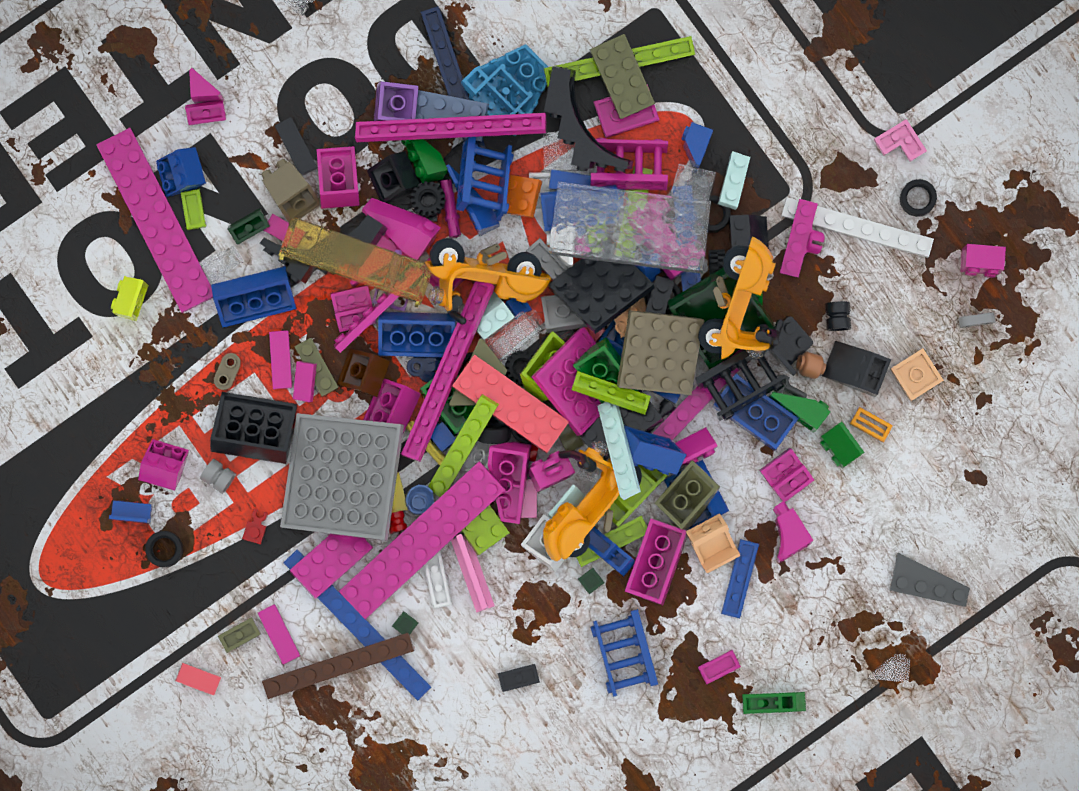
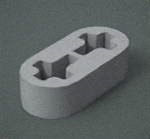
M994 313L958 318L960 328L996 322Z

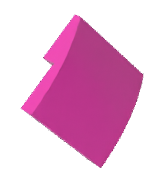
M368 284L331 293L339 332L350 330L348 327L355 320L359 321L363 317L362 313L371 306L373 308ZM376 319L370 325L377 324Z
M790 447L759 470L782 502H786L814 481L807 468L801 463Z

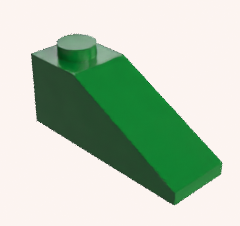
M805 692L742 694L743 714L806 711Z

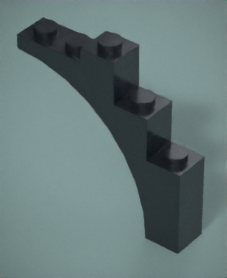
M552 66L544 112L550 113V117L561 118L557 138L563 139L565 144L574 145L575 142L571 165L577 166L576 169L581 171H588V169L594 168L595 162L598 167L607 168V165L614 166V170L625 172L626 169H632L633 161L619 157L607 150L586 128L576 103L574 86L576 70Z
M367 215L360 225L347 236L319 248H289L276 244L265 237L260 244L265 247L263 251L270 256L276 254L280 257L278 261L287 266L286 271L290 273L289 278L297 283L302 281L306 284L316 268L324 274L330 272L334 275L344 259L354 266L356 263L362 266L388 228Z

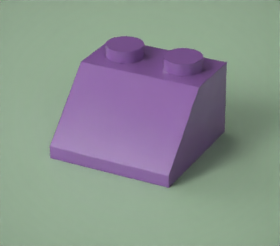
M379 82L376 90L374 121L415 119L418 86Z

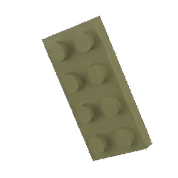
M625 34L589 49L619 119L655 104Z

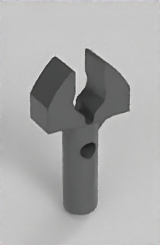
M784 375L786 377L785 386L776 391V393L787 391L794 396L806 398L807 394L790 385V377Z

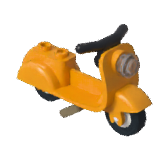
M753 236L749 247L742 245L734 246L726 252L723 258V267L726 274L732 279L737 280L731 297L728 294L723 278L717 277L716 279L718 287H715L713 292L718 307L722 309L728 308L724 320L710 319L699 330L698 338L700 345L710 353H721V360L729 357L736 348L744 349L749 353L750 357L759 359L765 356L764 350L768 349L770 344L777 346L780 343L779 336L784 324L781 319L776 321L774 329H769L767 325L761 324L756 328L755 332L740 330L752 293L761 296L762 291H767L770 281L766 279L768 273H773L776 264L772 262L773 256L766 245Z
M443 238L437 241L430 251L431 261H425L429 271L439 278V287L434 286L433 289H430L428 300L431 301L432 305L438 304L443 306L451 318L462 325L467 320L458 313V307L462 305L463 301L460 293L453 291V280L455 278L495 284L494 292L499 298L506 300L509 297L516 298L517 301L526 303L527 300L532 301L544 292L551 277L546 273H542L540 260L529 252L515 254L508 264L497 263L505 259L507 254L506 252H500L491 256L490 254L500 249L498 244H494L481 250L477 255V259L465 257L463 247L451 238Z
M593 441V446L591 448L588 447L586 451L579 449V451L568 450L559 452V457L562 459H575L578 467L594 472L597 467L602 472L601 478L577 507L566 502L558 508L557 513L552 519L546 522L543 530L544 547L549 557L554 561H559L561 558L578 557L586 552L590 544L589 532L597 525L604 514H606L604 531L609 532L611 530L613 511L610 508L619 496V490L611 458L607 461L603 459L604 456L608 455V447L601 441H598V443ZM634 466L640 485L642 479L641 469L639 466Z

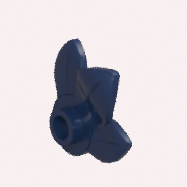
M413 357L407 362V372L411 376L419 377L424 382H429L434 378L436 374L434 371L438 369L442 358ZM418 364L419 370H415L413 365Z

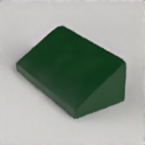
M259 208L232 223L227 229L238 245L270 227V224L262 209Z

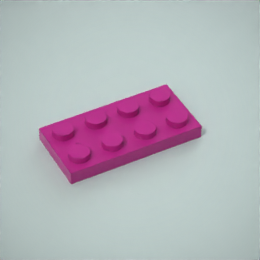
M330 534L291 568L290 573L316 600L371 551L373 547L365 538Z

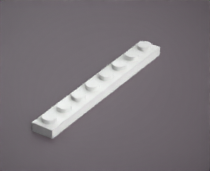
M786 198L781 217L794 220L798 200ZM817 206L812 226L926 258L930 255L934 240L933 238Z

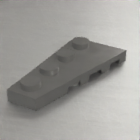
M897 553L890 591L966 607L969 587Z

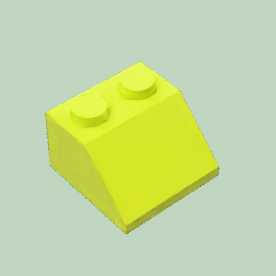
M124 276L123 280H120L118 283L117 291L119 293L117 299L114 298L112 301V313L137 322L149 285L144 280Z

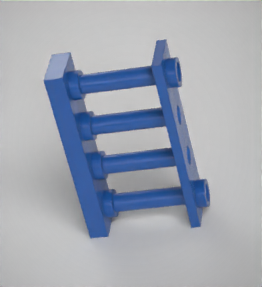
M467 137L462 146L456 210L464 211L467 205L474 204L497 210L496 220H500L504 214H507L509 208L507 194L510 165L514 154L511 153L512 146L508 145L504 152L501 153L478 147L475 144L476 137ZM478 154L501 160V169L478 164L474 161V156ZM478 171L500 177L499 186L474 180L472 172ZM474 187L498 193V201L494 202L474 197L470 194L471 189Z
M638 609L630 611L631 615L627 619L598 626L597 621H593V626H590L593 638L597 637L608 676L609 682H606L608 694L612 693L613 697L617 696V689L639 683H649L650 687L658 685ZM627 626L634 627L636 634L633 637L603 645L601 633ZM631 645H639L641 653L638 656L608 663L606 652ZM639 663L645 665L646 672H643V675L613 682L611 671Z

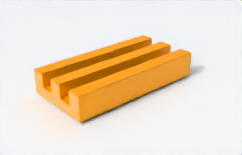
M861 407L858 408L850 422V425L881 442L885 441L893 425ZM860 413L887 427L886 431L860 417ZM856 420L861 421L862 423L868 425L869 427L877 430L878 432L884 435L880 436L874 433L866 427L858 424Z

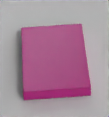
M610 97L593 102L605 139L659 121L655 105L619 119Z

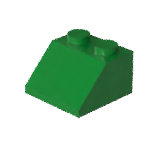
M842 421L820 437L821 442L819 443L826 452L829 450L833 456L831 457L833 463L842 469L865 453Z

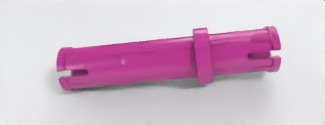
M452 180L440 181V185L446 199L444 205L446 217L444 218L448 225L449 238L460 237L461 232L458 220L460 217L456 210Z

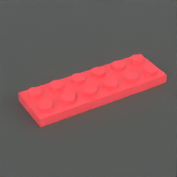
M476 355L472 357L452 385L454 389L474 403H477L482 394L498 403L499 405L493 416L545 453H548L569 423L563 416Z

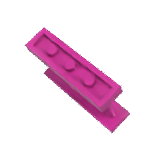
M602 137L596 139L607 150L616 152V155L624 158V152H635V173L625 174L621 171L605 173L603 167L597 166V172L591 173V188L617 185V189L667 190L668 175L662 174V153H667L668 141H663L662 139L619 140ZM643 153H654V174H643Z

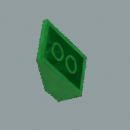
M772 392L769 396L799 418L797 421L812 433L817 431L831 412L828 410L829 406L821 400L817 402L813 399Z

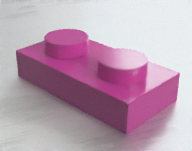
M223 100L185 105L188 125L226 120Z

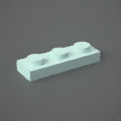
M733 151L730 154L718 201L719 205L734 210L738 208L750 160L749 156Z

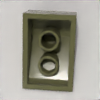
M692 460L657 499L655 504L681 530H688L704 512L720 486Z

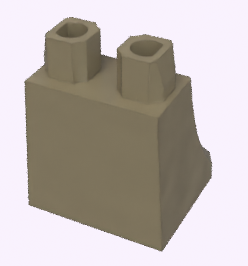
M281 159L276 164L278 167L276 171L272 173L269 169L261 173L262 182L287 221L295 223L318 207L320 200L310 184L290 161L287 162L285 159Z

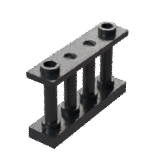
M743 350L695 378L699 389L707 388L721 411L717 413L719 421L723 419L726 421L732 418L738 410L771 391H779L785 386L786 377L782 375L777 378L764 357L766 350H762V352ZM752 359L758 360L771 381L763 387H760L747 366L748 362ZM736 368L741 369L754 390L753 393L746 397L743 396L730 375L731 371ZM719 378L726 381L737 399V402L728 407L714 386V381Z

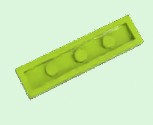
M577 371L571 389L644 415L651 398L649 395L632 389L619 388L617 384Z
M641 515L604 535L621 548L643 537L647 530V525ZM588 548L586 552L576 558L580 566L583 567L600 557Z

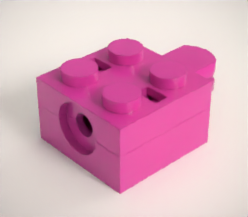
M559 451L549 455L548 460L544 462L540 459L532 463L528 470V475L537 493L573 476L575 471L569 458H560Z

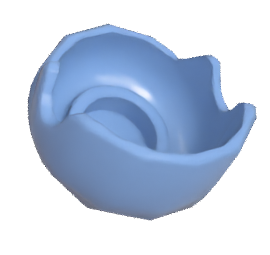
M426 485L412 487L407 492L405 498L407 509L415 515H422L434 503V492Z

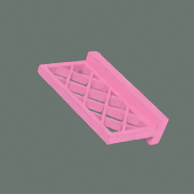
M459 534L451 542L477 613L494 607V603L475 551L465 537Z

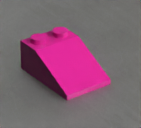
M355 147L316 149L321 209L359 206Z

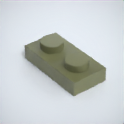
M251 617L220 634L218 638L226 653H229L261 635V632Z

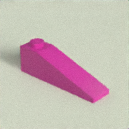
M371 198L362 208V212L366 216H371L388 228L384 236L388 240L391 239L396 244V249L401 250L402 255L414 263H417L431 246L441 228L426 217Z
M508 442L489 447L488 469L506 489L496 499L500 520L503 522L520 524L530 461L531 445Z

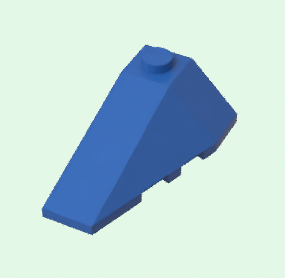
M448 164L446 165L447 172L458 192L459 174ZM473 188L471 189L470 194L474 197L482 198ZM474 204L467 205L465 208L479 236L500 227L499 221L501 219L496 220L497 210L493 211V209Z

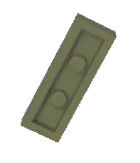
M312 338L294 346L303 362L317 364L315 385L322 397L339 388Z

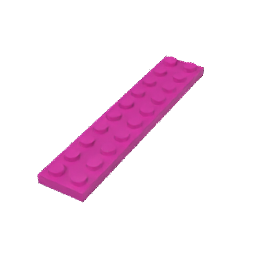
M128 128L96 144L181 313L213 298L211 285L132 129Z
M479 461L339 592L364 619H367L506 489Z

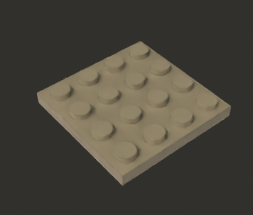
M629 310L617 387L692 395L700 347L699 330L704 323V319Z

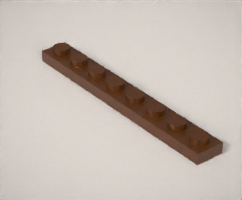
M408 632L263 680L262 683L267 698L270 699L415 650Z

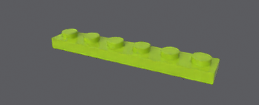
M482 394L428 485L434 494L439 497L450 489L499 405Z

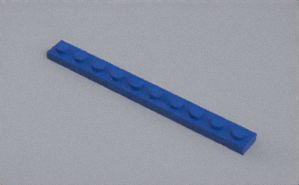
M297 549L283 563L291 569L305 556ZM333 585L318 597L365 647L385 640ZM402 656L380 662L417 701L432 688Z

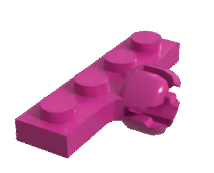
M799 199L780 273L799 277L804 255L808 252L813 254L821 252L823 246L812 243L813 240L824 243L825 235L822 232L812 229L818 203Z

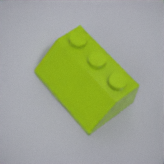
M553 331L548 335L520 374L525 390L541 402L549 399L533 380L532 376L565 344Z

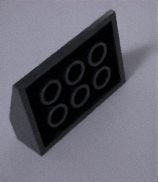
M222 392L210 438L211 452L286 464L292 440L297 404Z

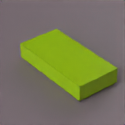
M200 189L181 192L187 230L205 228L206 222Z

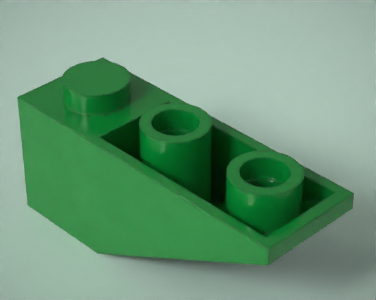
M424 139L401 140L408 151L409 160L413 162L416 175L420 178L422 184L426 181L429 183L444 178L448 169L441 154Z

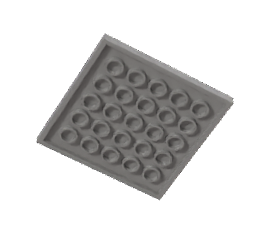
M297 413L280 527L388 541L404 425Z

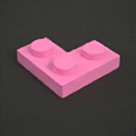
M907 119L874 139L883 156L900 146L911 162L927 151Z

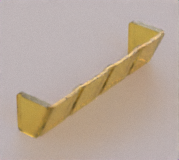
M294 217L290 220L279 252V260L283 261L284 256L414 301V307L417 308L422 303L432 275L426 264L422 261L399 255L396 252L362 242L359 239Z

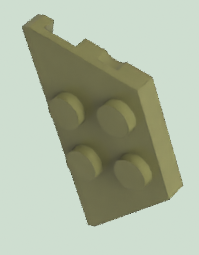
M480 338L470 360L476 355L505 376L507 369L484 340ZM455 390L449 403L451 407L476 405V403Z

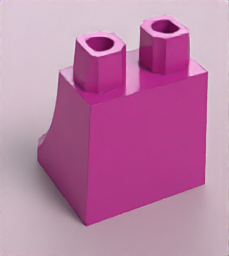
M784 501L773 509L777 516L775 523L780 539L779 552L776 559L778 563L811 545L814 541L794 508L789 510Z

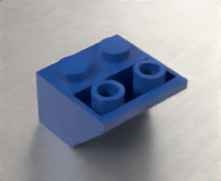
M196 147L177 149L156 161L166 197L195 190L206 184Z

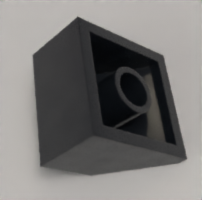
M406 151L391 154L367 170L380 201L385 203L412 192L420 184Z
M729 216L730 249L738 245L749 247L752 236L760 240L769 249L767 216Z

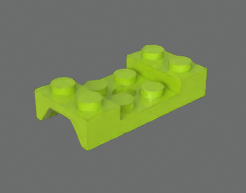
M638 464L642 473L639 485L641 492L625 500L619 494L610 508L613 511L612 522L619 527L668 475L661 473L657 469H653V471L648 470Z

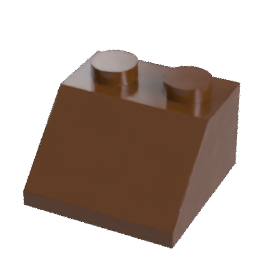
M349 349L337 385L378 397L390 361L371 353Z

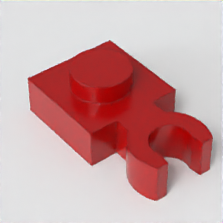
M254 509L252 514L254 521H247L242 539L261 545L267 526L262 525V522L267 519L268 513L264 512L263 517L258 518V509Z

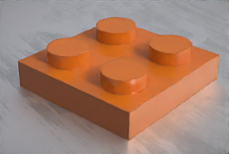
M509 175L507 194L509 208L507 214L533 218L542 181Z

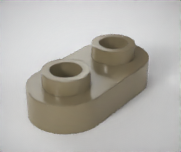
M228 353L221 360L214 377V384L220 390H228L233 386L241 367V360L236 354ZM230 359L234 360V364L232 366H229L227 364L228 360ZM222 377L227 378V381L224 384L220 382V379Z

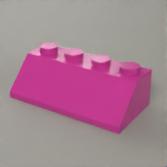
M384 379L378 397L373 396L363 420L404 425V433L421 393L405 385Z
M650 518L625 592L663 606L687 539L686 530H681L680 528Z

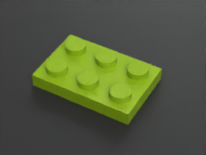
M489 505L461 533L478 556L508 535L509 531Z

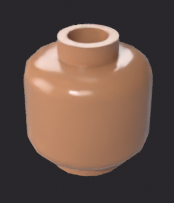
M805 352L798 357L796 369H798L800 375L816 379L820 374H824L826 364L822 356Z

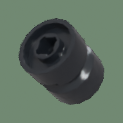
M850 302L825 303L826 315L830 316L826 319V330H851V318L847 316L851 311Z

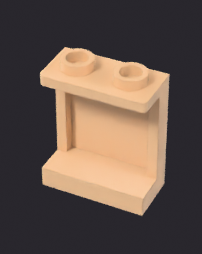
M720 513L686 531L697 558L706 573L740 556L728 531L729 528Z

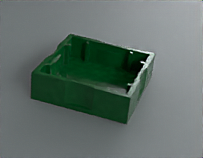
M723 267L668 300L669 309L673 315L702 318L704 323L714 318L724 320L728 308L722 309L718 307L713 289L718 287L716 279L717 277L723 278L728 294L731 297L737 280L729 277ZM752 293L740 330L755 332L756 328L761 324L767 325L769 329H774L773 321L757 296ZM700 345L699 354L710 370L733 356L740 349L736 348L729 357L721 360V353H710Z

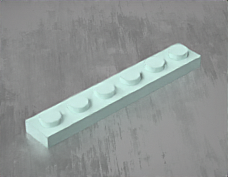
M604 402L597 407L619 494L625 500L641 492L619 406Z

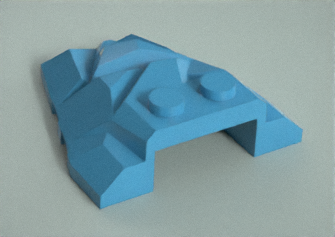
M525 44L506 53L504 56L474 68L461 83L469 93L470 100L489 104L487 116L532 114L538 104L541 93L547 85L543 68L548 66Z

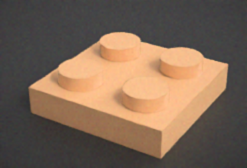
M923 348L890 369L910 401L944 381Z

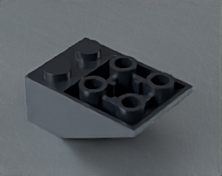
M835 341L822 377L876 397L891 359Z

